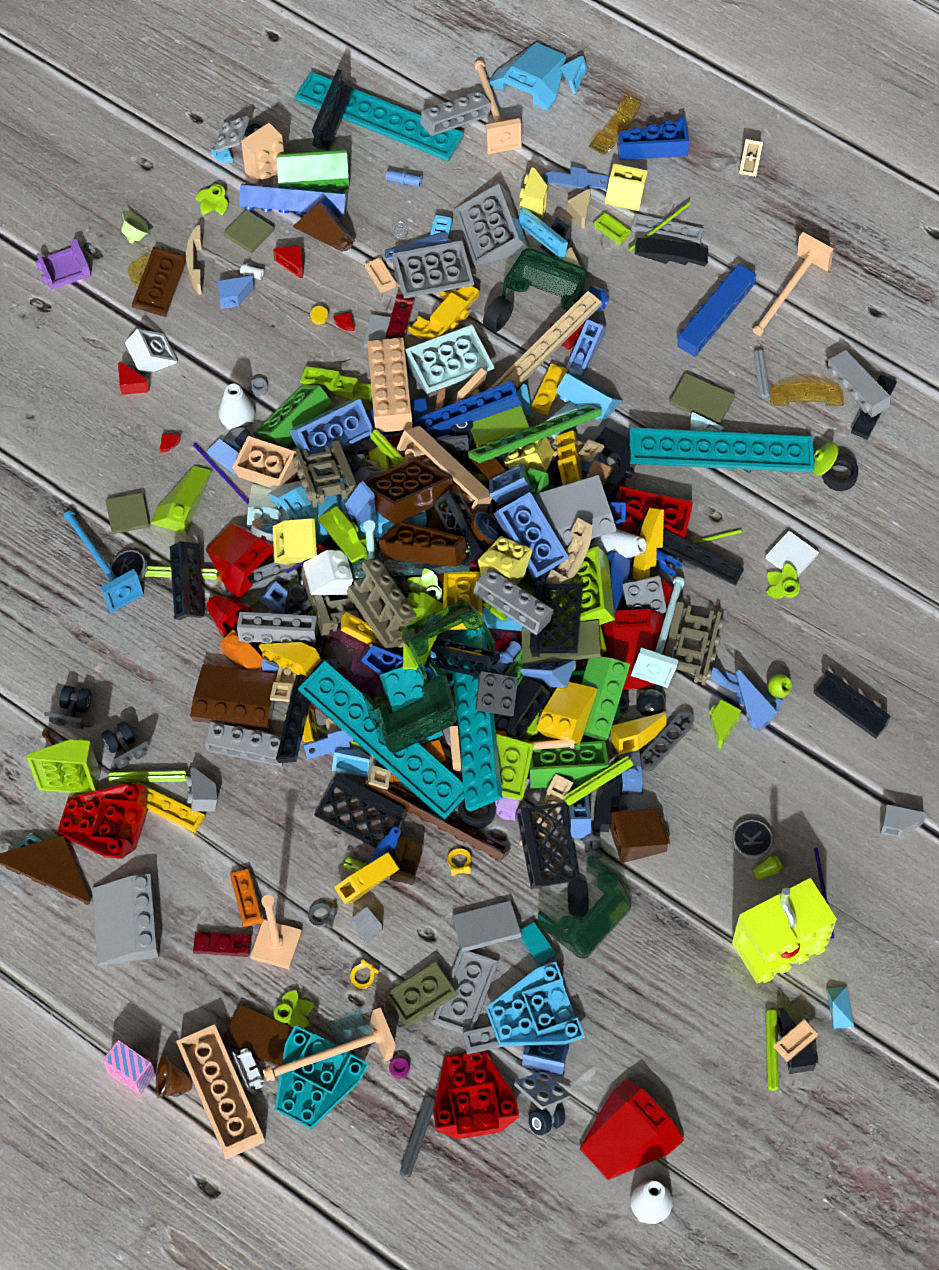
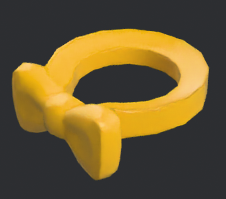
M458 848L452 850L447 859L451 868V875L454 876L458 873L470 874V853L465 849ZM457 854H462L467 857V862L464 864V867L458 868L452 863V858Z
M362 959V964L355 966L350 973L351 982L359 989L370 987L375 980V973H379L377 968ZM368 967L370 969V980L366 984L357 983L355 980L356 972Z

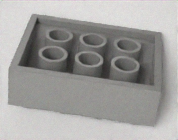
M499 183L454 209L475 266L512 257L528 248L509 193Z
M462 240L393 253V268L404 299L474 285Z
M599 475L532 495L562 547L570 545L573 537L569 534L577 518L593 525L591 539L617 531Z
M151 875L128 876L92 888L97 964L105 965L159 958L154 890Z

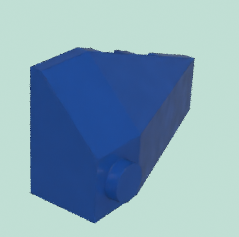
M617 552L606 554L609 560L615 614L624 591L622 584L627 582L629 578L630 560Z

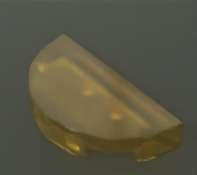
M148 256L139 257L138 260L130 263L128 268L129 279L137 287L147 265Z

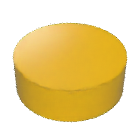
M323 306L312 308L310 311L311 321L315 324H324L328 320L327 309Z

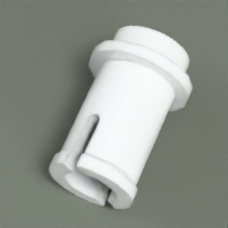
M248 263L246 265L242 264L240 274L243 277L252 276V278L259 280L263 277L264 269L249 266Z

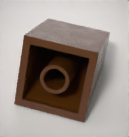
M322 203L317 204L293 225L295 229L341 252L349 250L355 242V239L334 212Z
M656 809L611 813L609 829L621 864L667 852L670 839L668 833L663 831L664 821L662 815H658Z

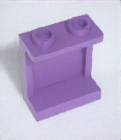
M77 239L70 241L71 248L43 258L40 253L36 254L38 259L35 261L38 271L42 270V280L44 285L48 284L50 290L91 276L89 266Z

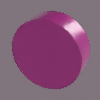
M403 1057L394 1058L389 1064L390 1074L396 1079L407 1077L410 1072L408 1060Z

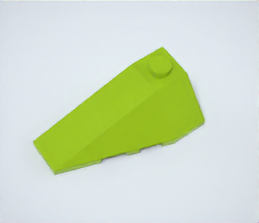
M193 466L158 505L151 524L186 534L212 471Z
M408 592L406 600L417 616L411 620V624L404 626L403 670H423L430 655L432 645L437 639L439 629L443 625V603L426 593Z

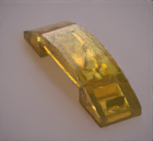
M626 96L617 108L615 116L603 132L597 134L590 143L589 148L602 155L609 152L618 142V132L626 131L641 107V103Z
M814 382L784 384L770 388L771 406H789L790 402H825V406H844L843 389L835 385Z

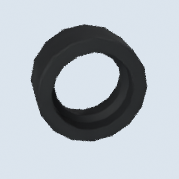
M502 296L495 298L485 312L483 325L493 332L500 331L512 314L513 303Z
M838 454L833 466L839 465L848 468L851 471V477L846 480H838L830 475L829 469L822 475V478L830 489L845 491L855 485L859 468L854 459L847 455Z
M464 799L458 805L459 818L462 822L475 829L484 828L493 821L496 804L495 802L488 804L487 815L477 819L466 814Z

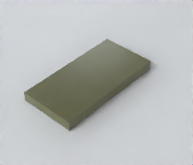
M599 620L580 622L578 653H540V657H532L529 648L531 631L522 628L523 665L601 657ZM568 623L564 628L570 632L575 628V625ZM548 625L545 626V629L550 632L557 626ZM559 630L553 636L559 641L566 634ZM549 638L544 642L543 647H551L555 642ZM569 638L562 645L564 647H573L574 642Z

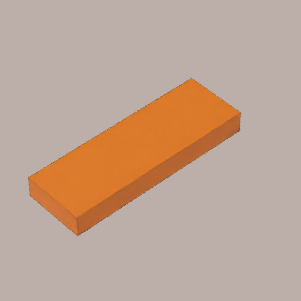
M249 868L230 873L243 928L263 923Z

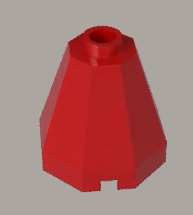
M223 595L212 596L206 605L220 636L223 638L232 630L238 633L239 612H252L251 607L247 603Z

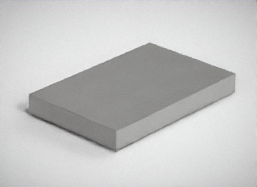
M511 901L452 915L462 952L521 937Z

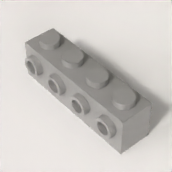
M477 91L422 110L420 124L431 136L488 117L491 102L481 91Z
M847 350L828 360L827 371L830 377L838 381L840 387L849 393L853 401L859 403L865 413L874 417L890 407V395Z
M491 568L476 581L473 594L535 635L550 622L553 612L552 608Z
M239 612L237 624L239 641L248 643L302 642L307 645H316L318 635L317 616Z
M211 722L205 740L207 751L283 766V763H278L276 760L281 734L271 735L266 734L262 730L252 731L247 730L243 726L233 727L228 726L224 722Z

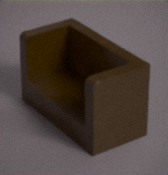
M399 837L393 859L400 869L390 876V880L413 885L423 852L422 841Z

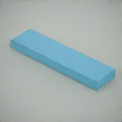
M520 209V226L560 259L564 258L568 242L528 209Z

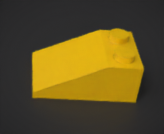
M444 572V630L483 629V600L473 594L476 581L481 577L480 572Z
M568 682L567 688H556L542 711L536 730L544 736L580 745L598 689Z

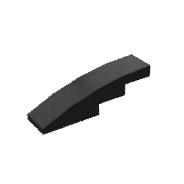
M635 239V255L667 264L669 261L685 266L688 262L703 267L708 264V248L672 240Z

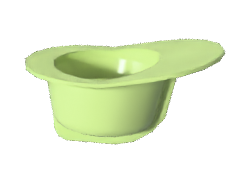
M123 211L124 222L121 231L127 236L129 243L141 241L146 234H150L146 222L139 215L131 211Z

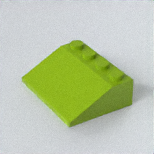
M599 546L588 549L582 565L569 584H583L580 622L599 620V625L615 620L609 560ZM557 565L556 567H554V568H552V569L555 570V571H557L559 565ZM549 590L552 599L558 595ZM570 590L567 595L572 599L578 594V590ZM563 596L556 603L562 607L568 600ZM554 605L551 606L553 609L552 614H554L558 609ZM571 605L565 611L572 615L577 608ZM563 613L555 618L559 624L567 619Z
M84 738L70 739L27 754L26 759L38 790L80 794L98 790L101 773L90 741Z

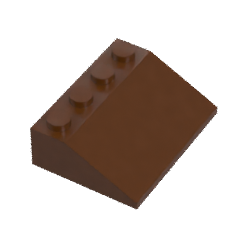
M416 457L363 480L374 493L377 511L382 517L394 524L430 509L448 490L453 491V479L451 476Z
M202 664L193 696L190 717L196 722H224L228 726L233 727L243 726L248 729L270 731L275 700H270L277 674Z

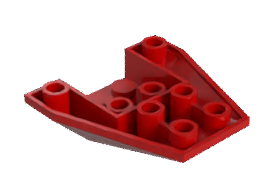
M231 523L206 548V551L227 590L240 599L253 586L247 577L271 553L274 555V542L267 540L266 536L263 535L257 537L249 527Z
M651 609L618 610L614 614L615 620L601 625L607 652H603L601 657L613 658L630 664L623 690L654 689L656 684L633 677L631 673L641 648L655 652L665 616ZM666 640L665 647H664V650H663V654H662V655H664V652H665V649H666V645H667V640Z
M121 784L68 797L57 834L105 858L123 859L136 850L145 822L147 808L144 786Z
M486 1051L468 1055L463 1053L444 1056L433 1108L436 1131L456 1139L500 1133L520 1118L515 1095Z
M625 1079L609 1095L579 1150L607 1180H611L669 1155L684 1139L672 1119L642 1087Z

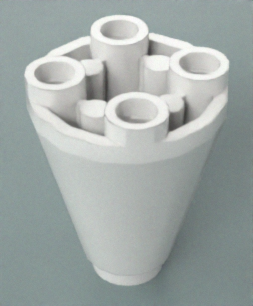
M228 385L218 410L219 419L229 430L232 428H244L254 422V405L239 385Z
M617 528L616 532L596 537L591 542V548L599 546L605 554L617 552L626 558L640 555L646 550V541L643 538Z
M646 1181L639 1184L633 1190L630 1198L631 1209L640 1222L648 1224L664 1221L670 1215L673 1207L670 1191L658 1181Z

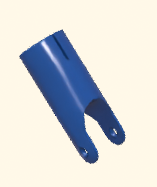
M657 548L656 567L671 576H675L676 572L668 567L667 564L682 568V563Z
M399 827L391 828L388 834L380 840L368 862L369 864L388 852L393 856L397 848L398 837L401 834Z

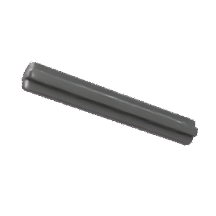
M426 1097L400 1169V1175L409 1178L412 1174L433 1113L434 1098Z

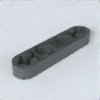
M680 712L641 754L642 770L648 772L654 770L690 731L694 723V717L690 712ZM682 719H689L688 723L685 722L681 728L679 727L681 725ZM672 730L676 731L678 737L670 738L667 733ZM657 744H663L666 747V750L664 752H658L655 749V746ZM653 754L652 762L645 764V759L649 760Z

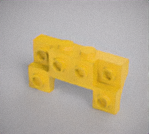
M473 286L441 291L440 296L445 298V300L430 316V321L418 316L417 321L412 327L409 326L408 332L423 341L424 339L432 340L456 331L461 321L466 320L469 316V308L479 298V290Z

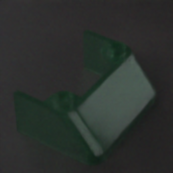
M526 248L520 253L504 278L502 297L506 299L511 290L525 292L532 286L561 297L560 305L567 312L581 298L588 279V271L581 266L541 251Z
M461 600L406 626L402 630V641L424 683L427 682V673L419 656L428 651V639L463 623L469 630L479 628L490 650H495V641L481 614L471 602Z
M433 661L429 662L433 679L423 685V698L389 714L385 706H377L366 693L363 694L370 720L385 747L392 753H397L452 726L457 721L458 715L447 677Z
M591 856L587 860L586 871L597 879V886L604 894L580 921L573 916L566 915L561 917L556 923L542 911L538 913L537 925L579 958L589 957L626 916L632 905L631 898L616 876Z

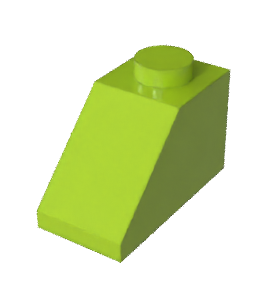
M720 700L718 705L714 704L709 713L711 715L710 725L717 747L720 749L739 721L742 711L723 700Z

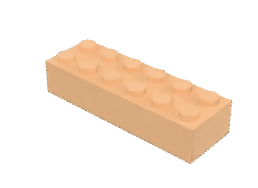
M403 338L367 341L375 430L381 433L413 428Z
M418 426L404 430L396 450L406 461L416 457L451 476L453 479V491L461 493L471 514L487 511L492 498L486 487L423 428ZM445 501L444 509L447 511L448 504Z
M215 1024L177 1040L179 1051L225 1159L264 1143L263 1134Z

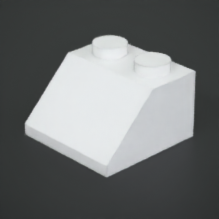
M137 329L125 342L139 371L152 373L177 363V359L163 333Z
M326 550L304 562L303 567L311 595L348 594L346 591L351 586L353 577L347 556L342 550Z

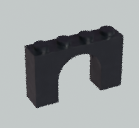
M605 427L596 439V443L604 445V449L601 452L612 458L619 466V470L614 475L608 477L604 485L607 501H614L619 487L625 486V480L632 477L637 464H630L629 439ZM583 470L582 479H586L588 473Z

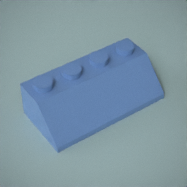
M350 399L289 429L296 447L301 453H303V450H307L308 455L325 452L324 446L332 448V442L338 440L343 449L374 431L360 399Z
M530 492L494 513L509 540L532 549L526 569L532 580L569 559Z

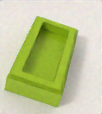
M605 212L593 223V227L619 245L632 233L631 230Z

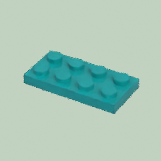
M403 667L379 675L396 723L419 744L443 736L420 670H403Z

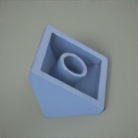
M523 463L489 479V494L499 505L533 490Z
M575 660L530 664L521 668V673L526 678L542 684L544 687L567 688L575 666Z
M526 1045L522 1067L563 1076L569 1045Z

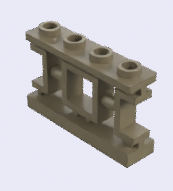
M339 440L332 442V448L324 446L325 452L308 455L307 450H303V453H300L299 449H295L296 456L293 457L294 467L297 468L298 478L301 479L303 490H306L307 501H311L313 508L317 507L318 501H320V504H323L324 497L341 494L343 500L346 499V496L350 498L357 488ZM332 472V475L316 476L317 474Z
M378 558L365 560L362 563V569L366 574L365 579L355 580L354 585L349 586L346 592L384 649L400 646L403 642V636L398 628L411 624V620L415 619L417 614ZM380 596L386 604L384 608L379 602Z
M349 564L353 577V582L351 584L352 586L354 585L355 581L353 566ZM304 567L302 568L301 577L314 615L317 616V624L321 636L329 635L331 629L337 631L338 623L341 622L342 615L345 612L366 622L348 594L344 595L345 599L330 601L328 595H311ZM354 604L355 610L345 611V609L352 608ZM338 611V613L331 614L329 618L328 612Z
M677 601L664 655L672 658L674 647L678 648L677 656L686 658L685 662L678 661L672 678H675L677 670L695 674V683L702 682L701 685L705 686L706 680L711 679L712 669L709 668L710 663L715 662L717 652H713L714 646L718 647L720 635H717L718 629L722 630L724 619L721 618L722 612L718 611L716 614L710 610L709 618L690 615L692 606L684 607L683 602ZM682 614H684V622L693 624V628L683 627L681 634H678ZM712 621H716L710 641L708 640L709 633L700 631L701 626L711 628ZM685 636L703 640L701 652L682 648ZM704 654H707L704 674H700L701 666L693 665V659L703 661Z

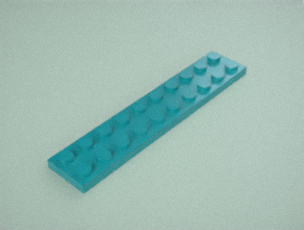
M311 72L295 95V100L320 110L332 80ZM354 89L343 116V120L449 162L464 138V132L456 129L431 136L420 124L421 115Z
M649 428L629 429L630 464L811 473L814 470L812 436Z
M483 625V629H466L449 637V641L487 649L485 626ZM466 659L461 661L465 668L469 669L471 667ZM479 663L477 666L481 672H486V664ZM452 671L465 807L471 812L503 798L495 720L493 713L475 710L479 677Z
M326 661L298 688L301 694L382 766L389 770L391 774L443 820H446L465 799L463 782Z

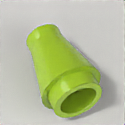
M774 855L773 857L769 856L752 872L758 881L762 878L779 874L783 870V866L778 857Z

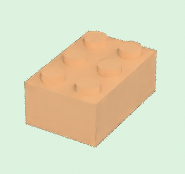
M268 123L241 140L245 173L256 184L265 183L271 177L278 174L276 155L284 154L282 135Z
M248 436L232 469L239 478L277 489L284 484L292 483L297 473V468L294 467L293 457L296 456L295 451Z

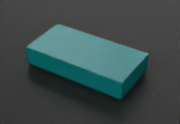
M534 922L520 930V940L539 967L556 957V952Z

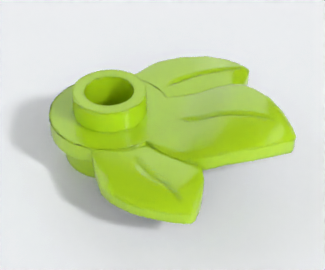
M216 184L211 186L210 189L201 190L197 194L195 199L201 202L200 210L202 215H206L214 209L221 216L224 215L228 202L225 199L226 191L223 186Z
M786 563L782 573H767L768 582L771 587L766 593L774 599H780L784 596L794 598L799 594L798 574L794 567ZM792 586L794 590L789 592L787 591L788 587Z
M424 568L421 577H411L406 580L407 586L412 593H426L429 595L430 590H435L436 595L431 597L438 601L441 599L442 590L437 585L438 578L431 570Z
M297 990L289 991L282 997L281 1004L275 1008L274 1017L276 1021L288 1024L292 1028L297 1025L305 1029L310 1025L306 1017L311 1013L314 1003L298 999ZM285 1011L288 1013V1015L286 1017H282L281 1013Z

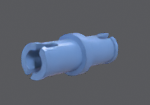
M388 169L386 181L420 187L422 176L408 174L406 171L397 172Z
M511 641L506 650L500 653V660L496 661L492 666V673L501 675L506 667L513 663V658L521 650L519 643Z

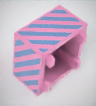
M118 1040L104 1057V1065L109 1074L141 1095L156 1076L155 1068L151 1064L152 1060L149 1057L146 1060L130 1049L126 1041L122 1043Z

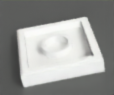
M788 531L766 555L765 559L780 570H783L786 563L790 564L797 571L799 577L818 556L819 552Z

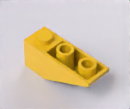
M302 642L259 645L265 660L273 661L282 668L291 669L297 675L302 674L308 677L321 661L316 649Z
M666 712L613 725L611 727V742L619 755L637 751L661 734L667 727Z
M388 852L350 875L334 888L344 904L354 903L400 868Z

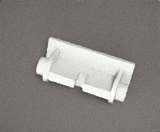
M248 1048L241 1050L240 1055L233 1052L234 1060H232L236 1071H239L241 1074L240 1083L244 1090L254 1094V1087L256 1089L262 1088L264 1080L258 1068L250 1070L251 1067L257 1065L252 1052Z

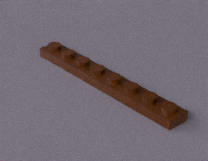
M368 779L366 780L364 787L405 808L406 812L414 813L421 820L436 825L439 830L451 833L456 839L471 844L474 849L486 852L491 858L502 861L509 854L510 847L451 815L446 820H443L421 799L389 783V787L386 790L368 784Z

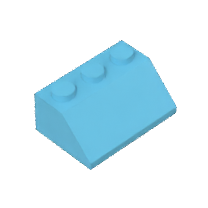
M566 373L556 393L561 395L560 399L567 403L572 401L576 404L575 407L577 409L587 405L601 409L602 416L595 418L597 420L608 419L622 402L621 399L577 374Z

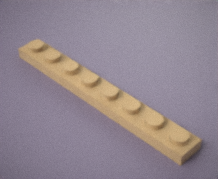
M587 291L489 389L510 381L513 382L517 389L602 305L601 301Z

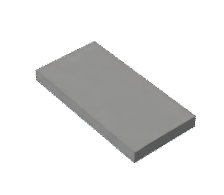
M460 948L449 977V981L458 995L437 1009L433 1024L461 1034L474 1030L499 961L471 951L462 952Z

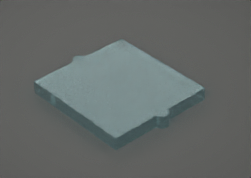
M360 1011L348 1017L343 1016L341 1020L329 1025L338 1046L371 1035ZM375 1042L350 1050L349 1052L360 1053L362 1049L375 1044Z

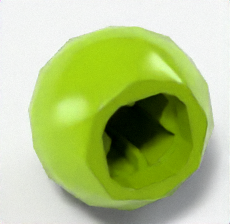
M776 674L769 679L767 687L772 696L783 698L791 692L792 683L786 675Z

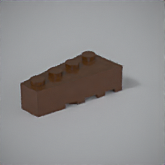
M405 521L396 523L379 539L381 559L457 567L467 557L465 537Z

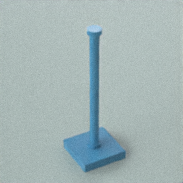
M72 510L67 511L64 514V519L70 522L110 580L109 583L100 587L109 612L112 613L143 596L144 594L135 570L132 569L117 578L75 518V513Z

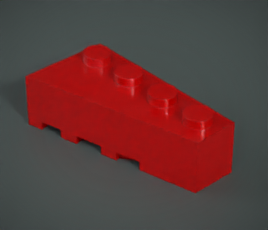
M622 486L619 487L616 501L626 502V516H630L632 520L641 523L642 519L646 518L649 508L663 509V529L686 539L693 507L692 501Z

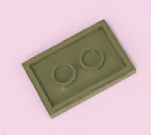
M685 374L670 400V405L691 414L694 412L720 425L735 398V394Z
M435 961L384 995L405 1028H407L458 994Z

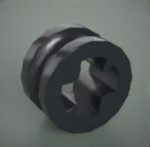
M621 693L620 700L624 701L620 706V713L625 712L629 707V698L624 693Z

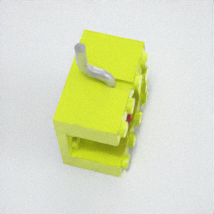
M809 878L790 889L783 888L780 894L740 914L732 944L757 984L762 981L766 983L772 980L775 974L779 972L783 974L792 968V964H803L809 959V956L813 954L820 955L826 951L837 918L812 879Z

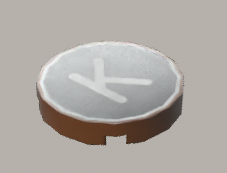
M479 511L472 516L471 528L474 534L481 541H487V545L492 546L500 536L504 537V531L499 522L490 514Z

